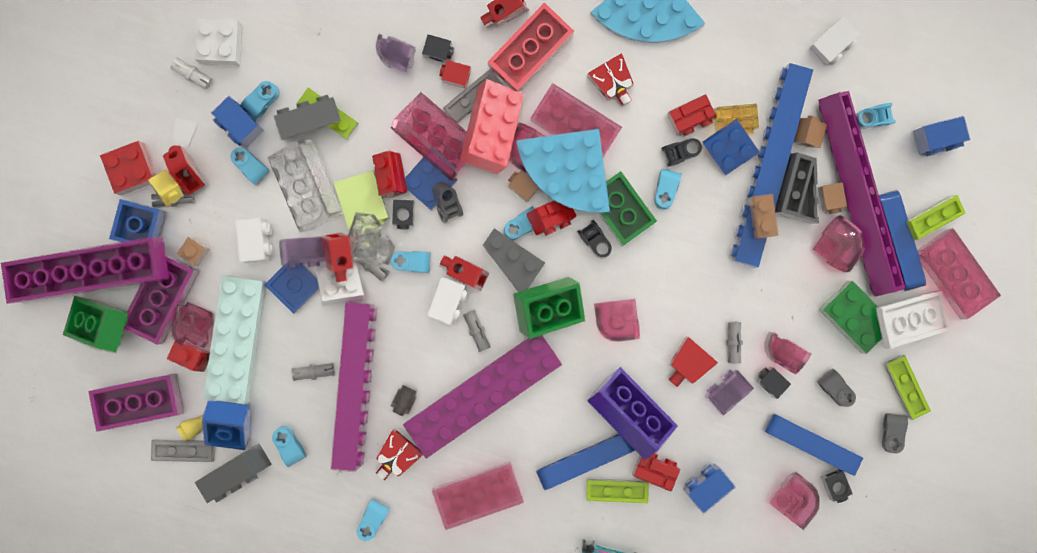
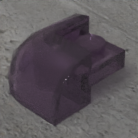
M378 34L375 48L381 62L388 68L392 66L407 73L414 63L415 46L391 36L384 39L383 35Z

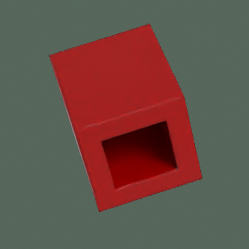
M447 60L446 65L442 64L439 76L442 77L443 83L466 89L471 66Z

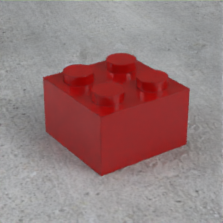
M141 141L130 143L100 155L114 194L121 196L150 185L148 180L156 175L145 143Z

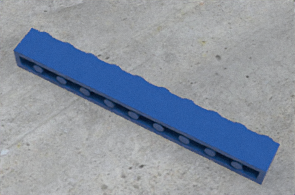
M789 63L786 68L783 67L779 79L782 80L780 87H777L774 99H777L775 107H771L769 113L771 123L769 127L766 126L763 138L766 141L764 146L760 147V153H758V158L761 159L759 166H755L752 177L755 178L754 184L749 186L747 197L749 198L773 194L774 208L777 204L814 70ZM748 202V205L743 207L741 217H744L743 224H739L736 236L739 238L737 245H733L730 256H733V262L758 268L767 238L754 239L753 230L755 228L752 227Z

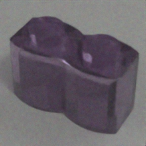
M728 370L722 376L723 381L718 385L714 383L706 390L708 394L705 397L723 416L754 389L738 370Z

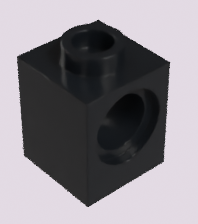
M427 34L422 55L424 58L446 63L448 59H452L455 47H452L451 40Z
M393 200L392 224L397 225V229L409 230V226H414L415 201ZM403 209L409 212L408 219L404 221L398 218V213Z
M765 367L757 375L759 379L756 382L775 399H778L791 385L774 367H769L768 369Z
M838 469L821 476L831 501L841 503L848 500V496L853 494L844 471ZM840 482L842 485L841 490L834 492V484Z

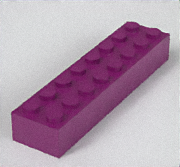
M150 237L1 263L6 304L23 303L169 279L164 240L160 237Z
M345 302L331 470L356 472L364 465L365 452H362V446L366 444L367 432H364L363 429L364 425L368 423V411H365V406L370 401V391H367V384L371 383L372 370H369V363L373 362L374 350H371V342L375 341L376 329H372L373 321L377 320V309H374V304Z
M542 335L531 339L527 338L406 421L403 426L427 459L556 370L562 363Z

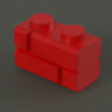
M706 94L667 113L677 136L683 134L684 137L695 132L694 128L699 125L704 128L712 124V119L716 117V113Z
M385 151L373 155L372 159L375 165L374 170L379 196L391 198L406 194L407 188L401 154Z
M554 200L531 210L526 216L530 224H532L535 235L544 233L547 236L556 232L555 228L558 226L560 230L570 226V221L575 219L577 215L573 208Z
M656 453L646 460L639 455L632 476L671 492L680 473V468L676 466L677 462L668 458L665 461L657 459L658 454Z

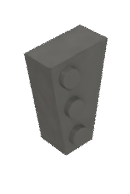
M328 95L316 98L317 102L310 105L308 101L296 104L297 109L289 111L288 107L277 110L278 115H275L274 119L281 140L340 122L341 119L334 97L329 98Z
M799 152L790 154L775 207L776 214L809 224H819V217L817 215V204L819 203L816 184H818L817 158Z
M495 228L483 244V247L518 292L529 288L545 264L544 261Z
M259 443L194 483L206 503L215 500L217 503L227 497L225 494L227 491L230 490L231 493H234L242 488V482L246 481L249 484L257 479V473L269 467L272 463Z

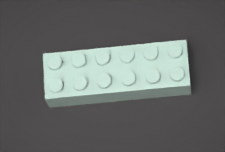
M221 276L204 399L238 404L249 403L266 290L265 284L267 282Z

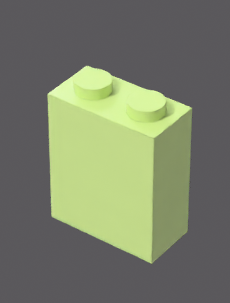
M373 170L334 183L348 230H354L355 233L367 230L366 226L374 224V227L386 224L385 220L390 219L383 196H379L376 176Z

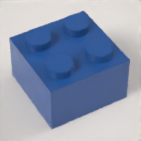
M230 96L211 112L215 117L213 121L225 132L228 130L230 133L227 136L239 146L244 145L248 147L265 131Z
M964 116L926 125L913 131L918 153H926V157L944 152V148L946 152L965 146L964 142L970 140Z
M119 199L109 239L126 242L159 237L166 211Z
M208 400L202 417L204 445L246 450L251 432L249 406Z
M715 463L712 466L711 464L705 466L700 471L702 474L696 479L695 477L689 479L685 483L686 487L683 489L703 514L736 488Z

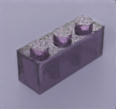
M321 236L282 239L279 241L281 265H287V269L300 268L299 264L306 263L308 267L320 266V262H326Z

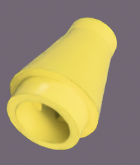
M203 415L181 422L176 427L183 441L191 440L203 430Z

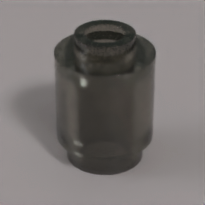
M402 385L401 389L398 388L390 405L393 407L392 412L400 416H404L405 413L409 415L417 398L415 396L417 391L405 385Z

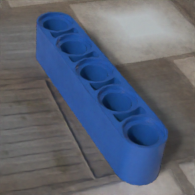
M898 190L880 194V201L905 285L903 290L909 291L926 285V279L915 241L906 223L908 218L902 197Z
M774 413L764 431L853 476L856 475L864 459Z
M617 434L538 469L536 473L543 489L548 490L630 454L635 450L620 434Z

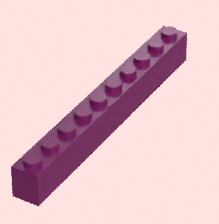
M838 92L818 99L820 113L823 116L824 123L827 124L825 131L828 134L831 144L830 149L835 158L836 170L839 173L841 183L843 182L847 209L851 214L853 229L859 242L858 247L862 253L864 268L869 277L870 289L874 297L905 289L850 92Z

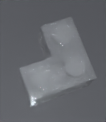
M355 212L348 234L352 261L389 265L395 246L387 235L380 234L382 225L373 214Z

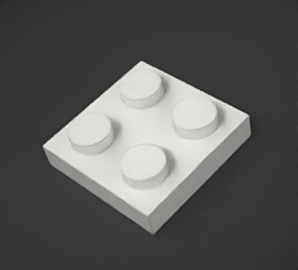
M353 262L352 269L347 270L348 281L336 282L335 273L328 270L327 266L316 268L322 306L364 300L356 262Z

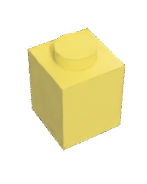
M166 169L148 180L154 192L166 207L184 196L179 185Z

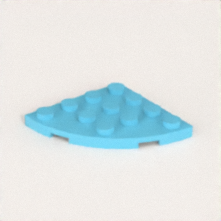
M605 0L590 12L606 29L621 35L623 38L644 43H660L678 39L691 34L705 24L687 0Z
M599 129L516 140L526 171L538 187L548 196L576 210L596 213L610 212Z

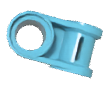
M263 81L252 93L245 97L241 102V106L257 120L279 97V88L270 81ZM267 87L270 88V91L272 92L270 95H268L265 91Z
M892 103L865 108L857 112L856 117L860 129L896 123L892 116ZM862 114L868 116L869 121L867 124L862 121Z
M238 147L231 152V161L254 185L270 171L247 149ZM238 153H245L243 156L245 158L244 161H237L239 159Z
M661 169L654 198L657 208L665 210L672 205L681 180V173ZM663 195H666V199L669 200L665 204H662V200L659 199Z
M534 207L528 208L509 221L504 227V235L511 240H516L524 234L533 231L532 224H530L526 215ZM510 225H512L513 228L516 226L518 227V230L516 231L517 235H514L513 233H508V231L510 230Z
M396 252L391 257V264L396 270L429 273L430 252ZM399 255H402L403 259L406 260V263H402V267H398V263L394 262L395 259H398Z
M281 426L273 433L272 440L287 467L307 457L291 428ZM281 433L287 434L285 439H279L278 436Z
M371 500L357 528L358 537L363 541L371 540L379 526L382 525L390 509ZM371 527L370 532L372 534L364 535V530L361 528Z

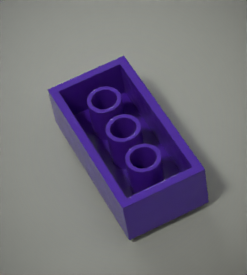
M621 367L608 376L587 400L644 460L656 453L678 427Z

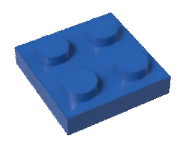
M737 119L703 141V145L725 175L760 153Z
M428 153L424 155L405 177L407 190L431 211L436 206L432 192L434 185L442 181L453 187L458 181L456 177Z
M292 256L265 284L293 314L319 289L317 278L295 256Z

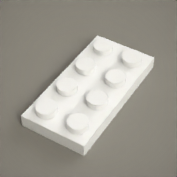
M942 290L876 308L885 349L894 348L951 330Z

